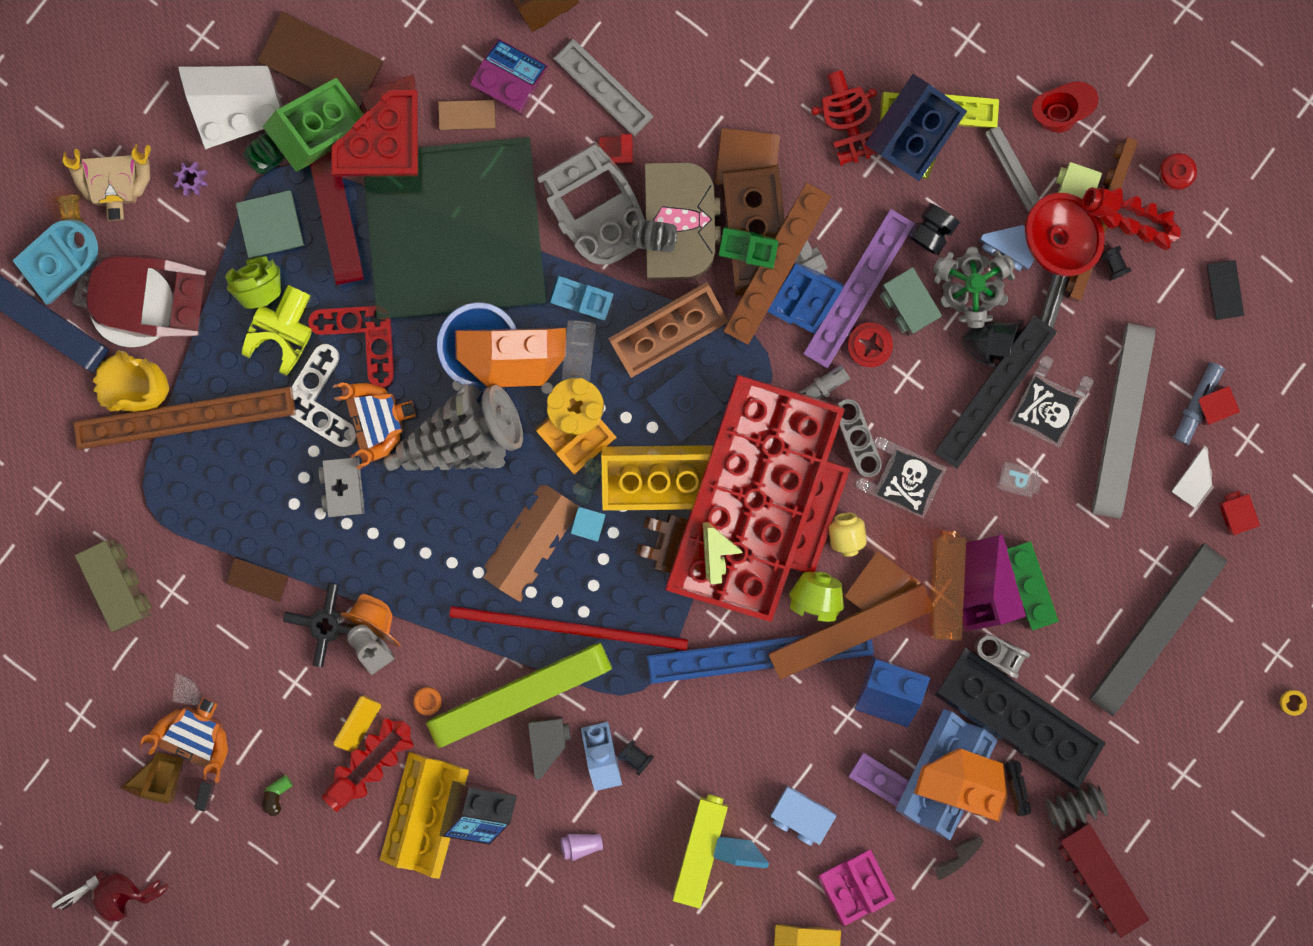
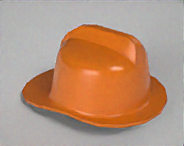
M362 594L349 613H340L343 618L356 625L368 626L375 635L396 647L401 646L396 639L389 635L392 613L383 601Z

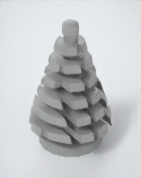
M467 383L457 392V395L452 396L446 401L444 406L439 407L433 413L432 418L428 417L422 422L421 430L415 428L409 434L408 439H403L397 445L396 453L393 452L383 458L384 466L389 471L398 469L400 466L407 471H415L418 468L421 470H434L437 466H439L440 470H449L453 465H455L454 469H466L469 467L472 469H482L484 467L502 468L505 464L506 450L513 451L518 449L523 443V429L516 407L510 396L498 385L485 389L482 401L478 403L476 399L483 391L474 385L468 386Z

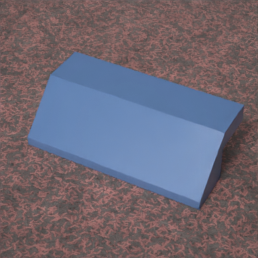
M943 709L896 811L911 822L945 839L951 840L964 811L914 794L923 765L932 763L957 748L990 758L998 739L984 728L968 724L952 711Z

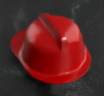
M1077 81L1067 83L1039 95L1033 102V116L1041 123L1044 130L1063 133L1070 130L1077 121L1092 114L1097 108L1099 97L1097 91L1090 84Z

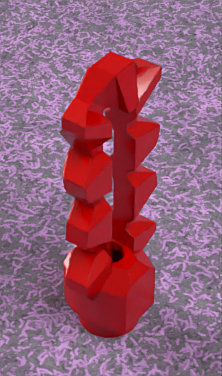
M1091 187L1083 196L1082 206L1086 209L1085 212L1100 218L1108 228L1113 229L1119 226L1126 235L1132 236L1137 234L1145 243L1153 241L1157 247L1163 250L1170 249V244L1181 236V228L1173 220L1174 211L1157 214L1156 203H1150L1141 208V198L1137 195L1123 201V192L1120 188L1109 191L1105 188L1096 189ZM1121 208H1125L1136 213L1137 216L1151 219L1153 223L1162 224L1161 226H1163L1165 231H1156L1155 228L1141 225L1140 222L1134 219L1122 217V214L1117 212Z
M385 718L382 722L380 736L369 734L365 740V752L356 749L351 753L350 768L338 766L335 769L334 782L325 790L326 792L321 798L336 812L344 808L352 799L364 798L368 794L365 782H380L384 776L381 767L396 765L398 763L396 752L411 749L414 746L410 739L411 727L404 721H391ZM394 730L402 739L355 785L347 777Z

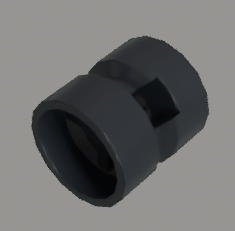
M929 203L921 215L922 223H916L908 237L922 248L938 256L947 243L945 237L952 236L960 222L944 209Z

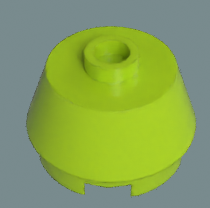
M266 256L248 259L245 261L247 266L238 271L232 268L227 272L225 276L228 283L227 290L244 308L253 309L266 306L281 293L280 267L275 265L273 259L268 261Z
M825 572L803 573L789 593L791 610L801 616L804 615V611L817 615L818 621H835L840 611L844 609L842 583Z

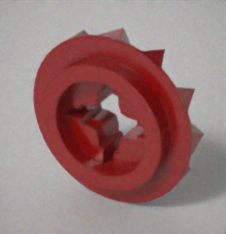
M872 322L864 323L856 327L851 333L848 340V350L851 358L856 363L864 367L873 368L882 365L889 359L893 350V340L889 331L882 325ZM876 334L875 344L882 351L871 350L867 356H864L866 346L859 339L869 341Z

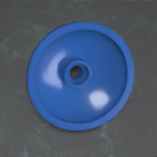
M468 303L456 308L444 319L437 333L436 353L441 367L450 378L462 385L468 383V386L486 387L464 365L456 360L455 330L516 329L515 324L504 311L487 303Z

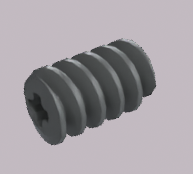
M1088 784L1087 794L1079 787L1076 797L1068 791L1066 792V801L1060 795H1056L1055 805L1050 799H1045V807L1054 830L1055 825H1058L1062 831H1065L1066 821L1073 828L1076 827V818L1078 817L1086 824L1087 814H1090L1094 820H1097V811L1099 810L1105 817L1108 816V808L1099 785L1098 790H1096L1092 784Z

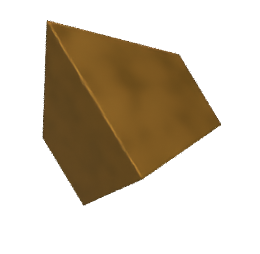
M156 752L154 758L120 788L140 798L169 804L175 800L183 758Z

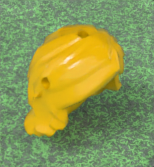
M120 350L116 351V354L109 357L106 361L101 362L100 366L96 369L97 376L93 379V382L96 384L94 392L97 393V401L100 403V406L106 407L109 411L123 410L136 412L157 408L165 400L169 392L166 375L158 365L147 361L146 358L136 359L133 356H129L125 351Z

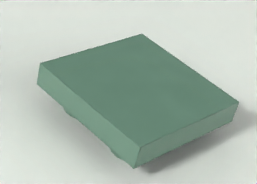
M291 190L236 203L249 259L304 246Z

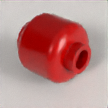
M1171 154L1159 166V180L1169 190H1184L1196 179V163L1186 154Z

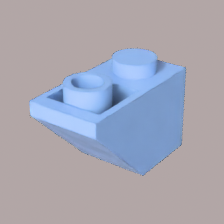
M1023 225L983 234L979 239V242L983 244L982 249L993 256V252L998 250L1003 256H1010L1015 264V270L1019 272L1022 268L1027 271L1035 260L1028 249L1025 239V226Z
M604 722L581 728L588 770L594 790L598 791L622 785L609 723Z

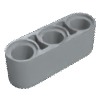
M851 399L843 400L837 405L842 407L844 404H850L855 408L856 413L851 420L841 419L839 428L858 474L863 477H873L879 473L882 464L859 404ZM859 430L865 434L866 440L862 446H854L851 443L850 436L853 431ZM866 456L872 457L876 462V467L871 473L864 472L860 466L861 460Z

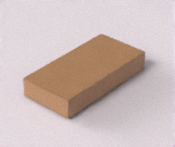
M495 100L438 102L440 131L496 129Z

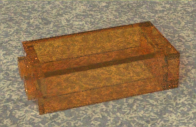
M941 530L940 536H934L931 603L934 611L930 612L929 637L932 639L962 640L966 538L959 537V531Z

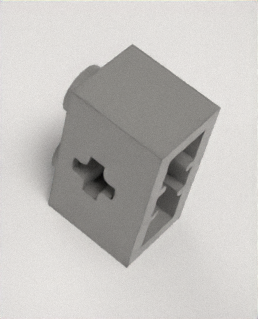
M359 458L323 461V467H319L320 484H325L326 495H322L323 512H328V517L365 514L361 470L356 468V466L360 465ZM340 479H342L343 484L348 485V490L343 491V496L340 495L339 491L334 490V486L339 485Z

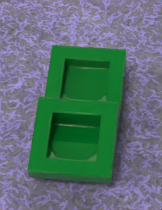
M724 227L719 256L773 269L779 240L744 230Z

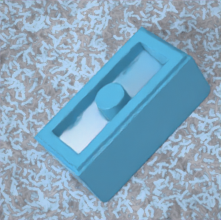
M726 837L718 838L713 856L715 859L737 866L757 868L769 866L768 861L752 841Z

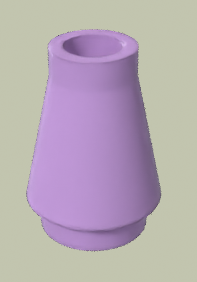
M600 833L567 834V837L560 838L564 860L571 859V861H574L596 851L603 850Z

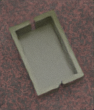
M106 540L75 555L111 632L125 629L152 616L149 611L152 609L151 602L145 593L141 594L137 586L140 583L139 577L133 568L129 569L125 561L128 555L122 543L117 544L116 540Z

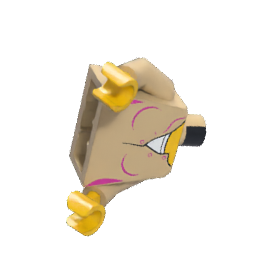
M135 144L131 155L82 159V164L79 163L80 151L78 149H74L75 159H69L64 151L63 163L69 168L76 187L85 199L92 201L96 206H106L107 221L124 220L123 204L136 203L137 197L143 194L150 181L148 157L151 147L149 145H146L145 153H140L137 149L138 145Z

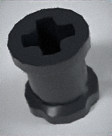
M1121 246L1102 253L1099 259L1103 261L1109 273V282L1132 271L1131 267H1127L1120 253L1122 250Z
M632 739L617 759L619 761L624 760L636 770L635 774L639 776L654 756L652 754L647 755L635 745L636 741Z

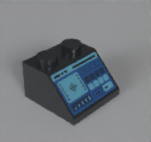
M452 781L439 836L490 845L510 824L517 796L498 788Z

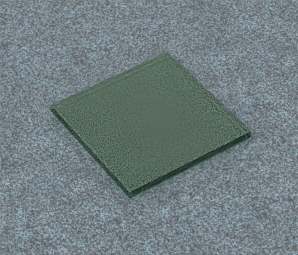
M530 137L419 147L418 176H364L377 320L449 314L462 305L477 302L491 304L500 309L546 304Z

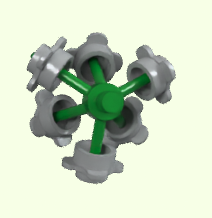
M969 247L967 252L962 257H958L956 261L952 259L953 253L949 252L945 258L940 257L935 263L933 272L937 275L934 282L938 284L941 279L946 281L942 285L944 292L943 297L940 299L941 305L944 308H954L957 312L964 311V316H960L959 321L967 322L968 327H983L984 322L993 320V316L987 315V311H991L993 307L998 305L1004 306L1008 302V296L1004 294L1003 290L1004 282L1001 280L1006 277L1010 281L1015 279L1013 274L1015 264L1010 256H1003L998 250L993 252L995 258L990 261L987 256H982L978 253L976 247ZM989 265L990 271L981 275L984 267ZM962 268L964 274L958 272L957 269ZM955 276L965 281V286L960 283L952 284L950 281ZM992 276L997 278L994 282L986 283V280ZM969 291L973 293V306L966 307L965 303L968 300ZM979 298L983 302L982 306H979Z

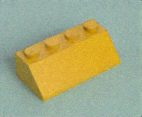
M713 445L602 447L603 510L692 509Z

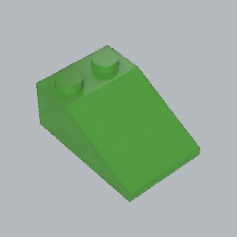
M335 78L277 109L263 125V128L297 172L330 152L332 145L339 138L341 139L364 114L339 80Z

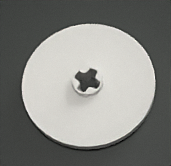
M148 268L141 324L168 327L173 294L164 277L152 268ZM92 319L94 326L103 337L120 346H144L159 338L136 337L128 333L117 332L102 327Z

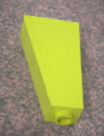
M708 794L707 798L700 797L673 893V901L701 908L714 860L713 856L717 840L721 835L728 809V804L723 803L724 798Z

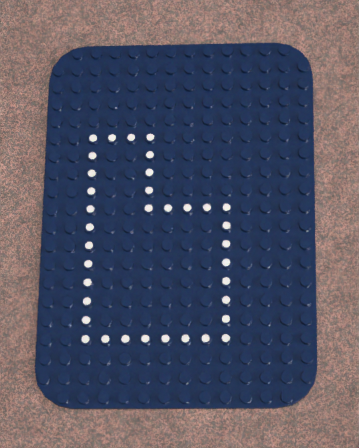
M291 165L272 169L255 181L243 201L289 190L292 191L304 242L302 247L264 255L268 261L273 259L275 265L280 267L281 282L280 295L265 307L276 311L287 286L290 285L311 295L299 320V323L309 327L308 320L311 313L320 309L381 306L390 313L394 380L385 389L388 394L394 395L396 404L412 400L416 411V417L401 421L404 433L400 434V442L403 439H408L409 434L415 428L421 430L422 422L428 417L432 418L433 413L439 407L444 406L448 399L457 395V392L464 386L446 374L439 363L436 353L438 330L444 319L456 308L468 303L491 304L504 311L511 318L516 329L565 327L566 357L543 386L502 387L514 403L523 429L522 446L513 451L506 450L505 464L502 468L484 467L482 469H472L469 467L466 469H454L455 465H453L449 470H440L439 466H437L434 470H421L418 468L415 471H407L400 466L398 469L389 471L384 466L383 458L370 462L360 469L365 514L328 517V512H323L322 495H326L325 484H320L319 467H323V461L351 458L352 454L360 450L358 441L356 439V442L349 447H340L291 416L155 438L145 464L142 487L147 507L157 521L181 537L289 575L291 578L327 591L329 582L339 584L338 595L357 602L362 594L377 598L387 604L393 616L535 669H541L584 648L601 642L612 665V669L580 684L581 686L600 693L622 696L642 691L651 685L647 655L674 652L675 649L449 617L450 608L455 606L679 638L693 598L666 591L665 587L670 573L654 569L655 560L635 554L638 543L650 547H655L659 532L643 527L646 516L665 522L667 521L668 514L688 519L692 509L603 510L602 451L577 473L573 474L536 432L535 428L549 417L547 398L553 388L566 379L583 378L596 386L604 400L601 420L617 437L606 447L714 445L737 374L769 384L772 382L773 373L769 356L757 337L754 335L749 345L725 333L723 331L726 326L725 324L631 378L608 338L674 300L343 177L342 180L364 280L336 285L311 167L306 166L296 172ZM237 216L199 318L198 336L192 337L167 407L292 387L314 350L322 344H329L338 350L339 362L315 401L352 424L346 399L340 401L334 399V397L342 396L343 391L340 387L333 388V385L338 383L371 384L367 371L365 333L318 335L312 332L299 360L287 376L279 373L283 362L282 347L275 340H266L261 343L258 348H255L250 358L242 355L246 334L258 308H244L227 290L228 283L225 278L227 272L232 268L238 271L247 266L245 261L249 259L239 216ZM561 276L613 293L614 295L605 321L548 303L556 277ZM366 311L360 312L363 318L362 328H367L365 322H374L376 327H380V323L385 321V316H381L379 311L375 312L374 317H365ZM333 313L334 319L331 320L325 319L323 314L319 315V320H314V325L319 326L320 330H324V325L334 324L333 330H339L336 322L338 313ZM346 313L342 318V324L347 329L354 328L358 321L354 313ZM255 325L252 327L256 329L255 333L268 332ZM377 339L372 343L373 353L383 355L386 352L387 343L385 340ZM289 342L294 351L296 349L302 350V347ZM330 349L327 352L321 351L319 356L322 357V361L319 366L313 362L311 368L317 369L325 375L327 370L322 369L325 362L331 363L334 358L330 356L332 351ZM388 358L383 360L372 359V365L378 363L379 371L374 373L373 376L379 379V383H384V378L389 377V373L383 371V363L388 364L389 360ZM691 364L725 408L687 439L680 442L646 398L687 365ZM308 373L304 377V385L308 389H314L318 386L319 377L315 373ZM489 387L479 388L483 392L476 399L478 403L482 401L483 393ZM299 397L297 400H294L295 410H301L306 413L302 417L306 421L309 412L315 406L310 404V408L307 409L301 405L302 399ZM322 411L315 413L313 424L318 428L325 427L328 423L327 414ZM334 419L332 427L326 431V434L330 436L333 430L340 435V442L344 439L350 440L352 437L349 435L350 429L348 427L344 430L339 429L335 426L339 421ZM397 445L395 446V448H394L389 454H391V453H393V452L396 453V447H397ZM355 456V457L359 458L360 464H362V459H361V457ZM340 479L339 485L334 486V490L339 491L340 495L343 496V491L348 490V485L343 484L342 479ZM540 485H548L579 507L606 514L598 541L571 534L575 518L560 541L558 535L549 546V548L555 547L548 560L542 558L534 570L538 575L532 584L524 587V597L520 602L483 578L487 573L485 564L496 551L498 545L525 506L530 510L539 497L534 495Z

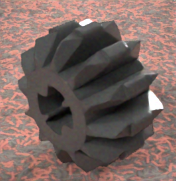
M636 219L632 222V227L630 228V245L633 248L671 252L674 250L675 243H677V227L670 223Z

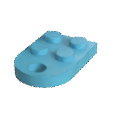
M67 219L51 225L12 261L45 304L48 305L53 303L92 268L98 256V243L93 231L86 224L78 220ZM77 232L84 236L85 243L82 247L78 246L75 242L74 237Z

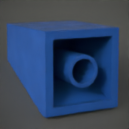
M872 656L855 710L908 728L922 704L930 677L924 673Z

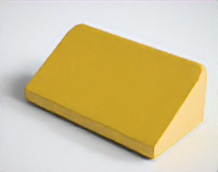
M367 695L360 696L333 742L334 746L349 752L356 750L380 710L381 704Z

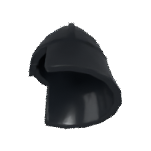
M1023 320L984 322L983 327L970 328L961 337V341L965 350L977 362L996 368V364L993 363L994 360H1001L1002 357H1009L1011 355L1013 342L1023 330L1024 323Z

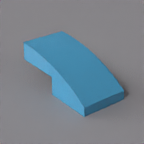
M557 276L548 303L605 321L614 294Z

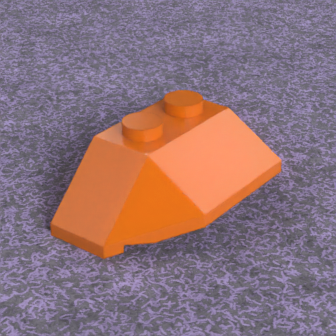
M566 328L455 330L456 360L464 365L486 387L494 385L500 387L543 386L566 357Z
M957 748L934 762L922 766L914 794L999 823L1007 799L1003 763Z

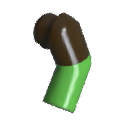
M287 775L282 776L265 788L262 808L269 816H276L281 812L282 808L279 804L280 794L293 786Z

